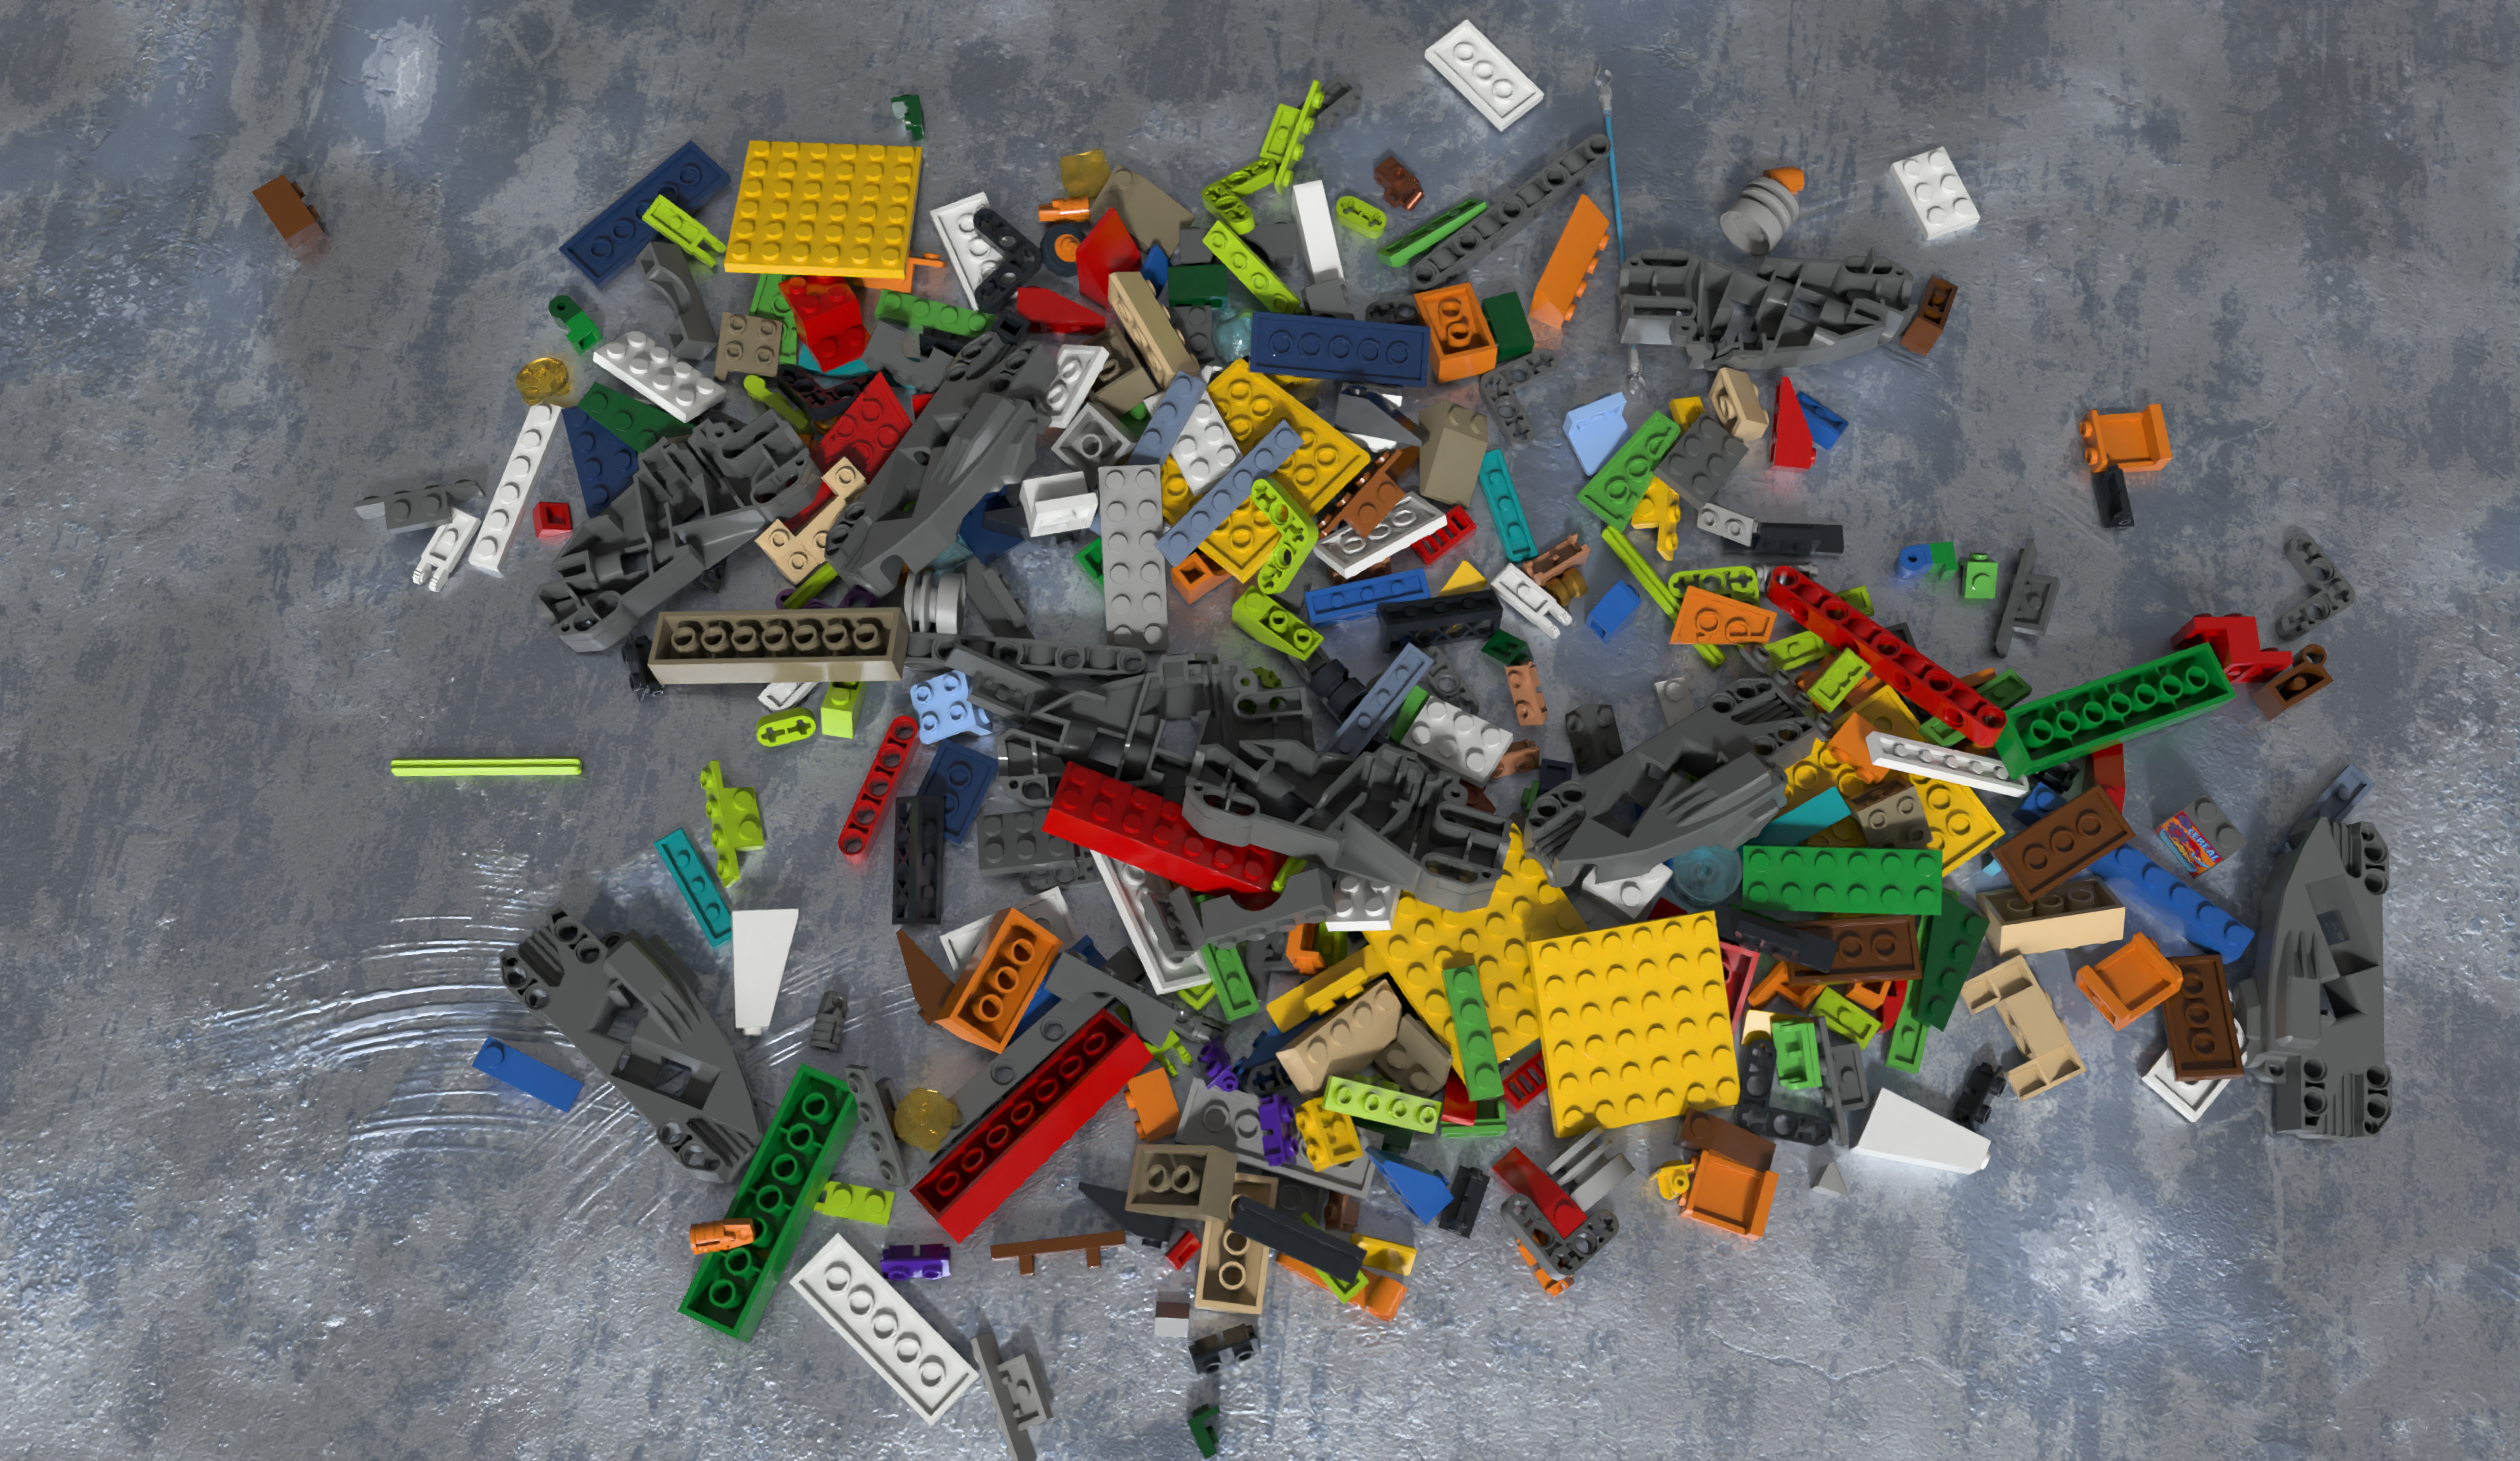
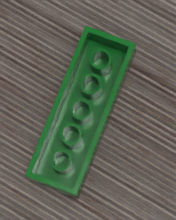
M1744 843L1742 910L1941 915L1943 850L1940 848Z

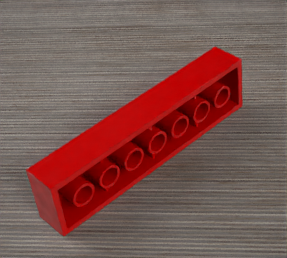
M1070 761L1066 765L1041 830L1213 897L1219 898L1231 895L1243 903L1245 908L1250 911L1266 909L1280 898L1281 895L1278 892H1274L1271 885L1289 858V855L1253 844L1239 847L1204 837L1182 816V804Z
M1102 1008L909 1192L945 1231L960 1244L967 1236L973 1233L980 1223L997 1210L1006 1198L1022 1186L1024 1181L1043 1165L1058 1148L1068 1141L1084 1123L1092 1118L1109 1099L1116 1095L1135 1074L1140 1072L1154 1056L1130 1028L1105 1008Z

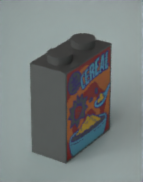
M2207 792L2153 829L2193 879L2223 862L2248 844L2247 840Z

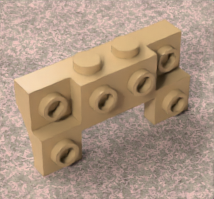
M842 456L831 469L820 477L836 496H832L793 534L779 519H775L761 535L754 539L792 585H797L818 564L822 562L826 564L828 562L824 558L826 535L845 508L852 502L858 501L869 486L864 481L863 475L845 456Z
M2022 954L1964 982L1960 995L1970 1013L1974 1015L1994 1005L2026 1061L2025 1064L2004 1073L2020 1103L2087 1071L2068 1037L2067 1026L2060 1018H2057L2051 1007L2052 1001L2050 996L2044 989L2040 988Z

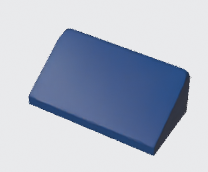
M1154 245L1139 272L1144 280L1149 279L1156 292L1154 297L1157 300L1168 280L1167 267H1173V265L1159 246Z
M1799 391L1796 397L1813 441L1826 450H1830L1849 423L1804 392Z

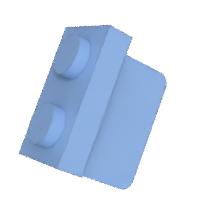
M1622 391L1613 395L1611 393L1603 394L1595 402L1587 405L1583 403L1575 405L1567 412L1562 428L1588 476L1596 475L1633 436L1622 416L1627 402Z
M954 670L911 687L910 695L916 723L919 728V738L922 743L931 744L967 730L980 736L993 733L991 727L993 720L992 712L966 701L972 680L971 676Z

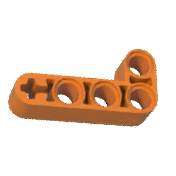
M1278 1253L1275 1259L1278 1265L1334 1294L1312 1267ZM1361 1267L1360 1271L1369 1280V1283L1348 1302L1391 1323L1408 1288L1383 1275L1379 1277Z

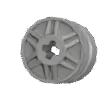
M1755 177L1747 183L1745 189L1739 193L1737 200L1733 201L1722 214L1720 219L1721 229L1726 237L1743 252L1753 256H1765L1773 250L1782 235L1797 220L1800 213L1799 205L1794 196L1778 182L1766 177Z
M910 570L902 595V612L910 626L909 632H916L919 624L920 632L929 633L932 622H936L937 633L961 635L966 603L965 575L963 573L943 572L938 585H935L932 571H925L921 581L920 571L914 575Z
M1599 1125L1592 1130L1579 1134L1557 1153L1550 1166L1546 1168L1551 1176L1562 1167L1567 1171L1557 1181L1559 1186L1571 1180L1578 1184L1569 1197L1583 1213L1636 1170L1622 1153L1616 1154L1609 1159L1606 1158L1604 1153L1612 1144L1610 1138L1599 1147L1596 1146L1593 1141L1604 1132Z

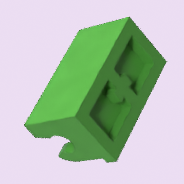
M1806 1016L1770 1021L1773 1045L1777 1050L1776 1070L1778 1084L1780 1086H1788L1789 1090L1822 1086L1814 1022Z
M1502 1099L1477 1100L1476 1117L1473 1127L1441 1121L1443 1101H1439L1442 1102L1438 1117L1439 1138L1504 1136L1507 1132L1505 1102Z

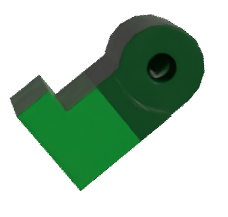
M559 295L550 301L548 305L550 314L558 327L569 332L565 336L579 356L603 339L597 326L569 296Z

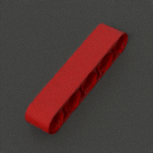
M898 716L890 724L841 831L838 846L845 859L850 863H862L869 857L920 745L918 725L910 716ZM903 729L913 730L912 735L908 738L898 737V734ZM892 756L901 758L900 762L895 766L885 765L887 759ZM886 784L888 786L885 793L880 795L873 794V789L877 785ZM873 812L875 814L871 822H860V818L864 813ZM855 840L862 842L859 850L855 852L847 851V846L850 842Z

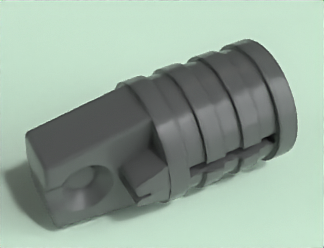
M835 991L824 993L815 1017L816 1021L813 1025L809 1047L823 1052H838L840 1036L843 1031L842 1027L845 1022L846 995Z
M1179 1007L1176 1009L1179 1014L1171 1028L1172 1030L1201 1045L1212 1042L1220 1035L1225 1045L1231 1029L1230 1024H1225L1220 1020H1215L1199 1012Z

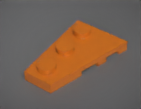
M1688 585L1669 644H1767L1777 613Z

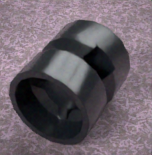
M1335 658L1317 672L1308 687L1320 699L1326 698L1328 700L1327 707L1338 718H1342L1360 703L1368 689L1356 677L1349 678V670Z

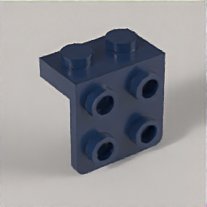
M1007 484L1003 486L1000 492L986 493L962 520L959 535L983 565L990 564L1026 542L1024 539L982 529L981 522L984 512L1013 507L1006 498Z

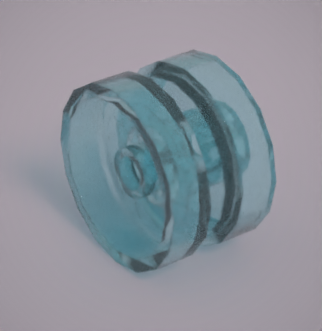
M1716 844L1713 847L1702 845L1682 855L1673 857L1671 867L1673 873L1666 882L1669 894L1680 906L1694 912L1711 910L1713 903L1725 904L1742 880L1743 865L1739 853L1736 850L1730 851Z

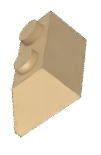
M1727 367L1721 368L1708 394L1720 426L1741 443L1761 438L1769 424V417L1765 408L1760 406L1758 389L1755 383L1750 381L1746 372Z

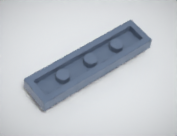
M2350 763L2269 849L2277 856L2294 850L2289 835L2298 822L2322 816L2327 817V821L2341 823L2376 784L2355 765Z

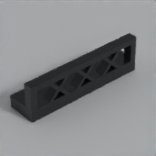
M1493 589L1378 605L1376 616L1383 629L1380 648L1383 653L1402 651L1409 642L1416 648L1491 638L1500 628L1503 607ZM1484 620H1491L1490 627L1477 628ZM1454 625H1464L1457 632H1448ZM1425 629H1435L1428 636H1419ZM1403 632L1406 634L1400 640L1391 641V634Z
M924 795L896 797L892 925H941L944 797ZM907 804H911L909 819H907ZM909 838V839H910V845H909V849H908V851H907V850H906V840ZM906 870L909 871V879L907 883L905 882ZM905 902L908 903L907 917H904Z
M1243 1195L1240 1197L1238 1209L1229 1227L1230 1231L1350 1285L1354 1284L1367 1253L1362 1248Z

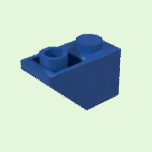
M1620 579L1589 613L1585 625L1605 645L1632 623L1642 602L1638 591L1632 585H1626Z

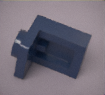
M1542 758L1538 778L1540 783L1536 797L1543 795L1565 781L1571 780L1573 763Z

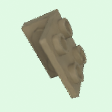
M722 311L713 380L725 382L727 372L733 371L776 377L782 322Z
M1900 775L1844 800L1852 813L1851 816L1859 821L1867 846L1921 847L1933 840L1915 786Z
M1407 1013L1402 1017L1397 1040L1373 1059L1372 1066L1387 1081L1400 1084V1091L1431 1099L1445 1087L1453 1057L1448 1047L1442 1042H1437L1428 1033L1426 1026L1420 1020H1415Z

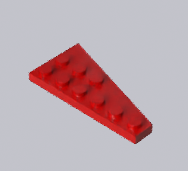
M881 371L811 451V459L822 474H825L842 456H845L863 475L864 481L869 485L912 427L911 420ZM822 481L815 500L783 524L790 532L803 525L832 496L836 495Z

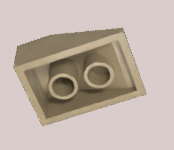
M1117 164L1089 209L1092 228L1112 207L1118 213L1139 251L1148 254L1152 246L1156 245L1159 246L1169 260L1179 245V230L1189 228L1195 219L1192 213L1144 176Z
M1113 323L1081 344L1103 346L1110 353L1088 395L1093 403H1101L1117 419L1121 418L1135 406L1143 403V400L1158 392L1116 323Z
M1443 399L1419 411V427L1430 434L1429 441L1422 447H1419L1420 495L1455 507L1460 505L1465 510L1469 508L1488 444L1487 416Z
M1136 1144L1125 1210L1196 1221L1227 1222L1238 1155L1214 1145Z

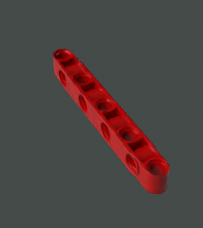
M1786 565L1774 568L1766 589L1767 599L1840 652H1843L1848 647L1871 666L1869 672L1949 727L1961 732L1976 744L1988 747L1997 742L2007 723V716L1999 707L1796 569Z

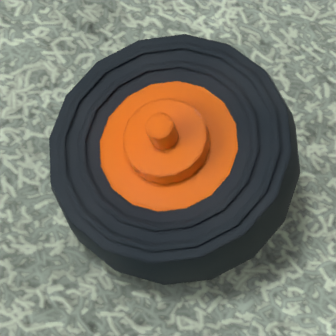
M1070 224L1055 225L1048 230L1040 242L1042 261L1046 268L1061 277L1067 278L1078 275L1075 250L1086 238V234L1078 227Z

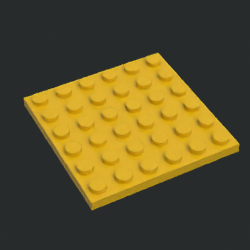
M749 140L724 260L725 272L905 279L923 161V148Z
M1238 357L1206 388L1208 395L1243 457L1283 419L1301 437L1304 443L1268 478L1277 480L1310 518L1323 508L1371 461L1370 454L1266 376L1248 373V363L1241 357ZM1169 453L1160 469L1162 518L1170 526H1173L1208 491L1194 497L1171 453ZM1250 495L1198 548L1244 584L1268 561L1282 534L1257 507ZM1285 505L1281 508V517L1284 521L1288 518V509Z
M1888 684L1833 721V727L1838 732L1855 711L1884 734L1929 744L1918 733L1921 724ZM1816 737L1811 754L1784 770L1788 776L1784 792L1787 804L1781 807L1779 812L1768 823L1833 786L1837 788L1843 800H1846L1875 785L1863 782L1856 776L1855 769L1847 763H1839L1830 755L1829 752L1831 750L1826 746L1831 739L1821 742ZM1890 769L1879 782L1881 784L1900 775L1915 786L1933 837L1932 842L1921 847L1940 848L1943 850L1942 878L2006 834L1969 786ZM1849 815L1798 845L1867 846L1859 821ZM1835 912L1838 919L1890 915Z
M1514 822L1509 832L1511 842L1504 861L1502 876L1496 881L1487 907L1462 913L1453 912L1423 903L1414 896V893L1404 890L1400 893L1391 930L1361 931L1433 1038L1448 1047L1453 1057L1452 1066L1464 1083L1465 1078L1442 979V971L1471 965L1476 966L1497 1063L1500 1064L1540 1038L1526 941L1590 930L1561 888H1553L1547 883V878L1541 865L1535 859L1530 858L1527 860L1524 857L1523 834Z
M1714 910L1526 941L1555 1137L1564 1138L1579 1135L1594 1129L1598 1125L1602 1130L1683 1115L1687 1108L1704 1111L1738 1104L1740 1084Z

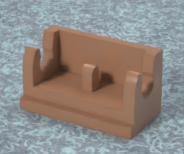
M1574 532L1544 553L1525 562L1519 570L1544 589L1547 581L1552 578L1560 579L1564 571L1571 567L1576 569L1586 563L1590 549L1586 544L1581 547L1576 540L1578 535Z

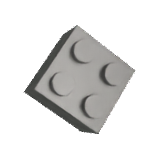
M1087 402L1050 449L1075 472L1083 471L1086 483L1093 489H1098L1097 467L1123 466L1128 461L1140 439L1101 403Z

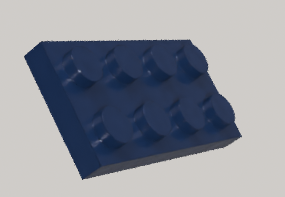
M573 406L561 411L587 514L592 519L607 509L617 497L634 483L633 474L639 470L637 451L579 407Z

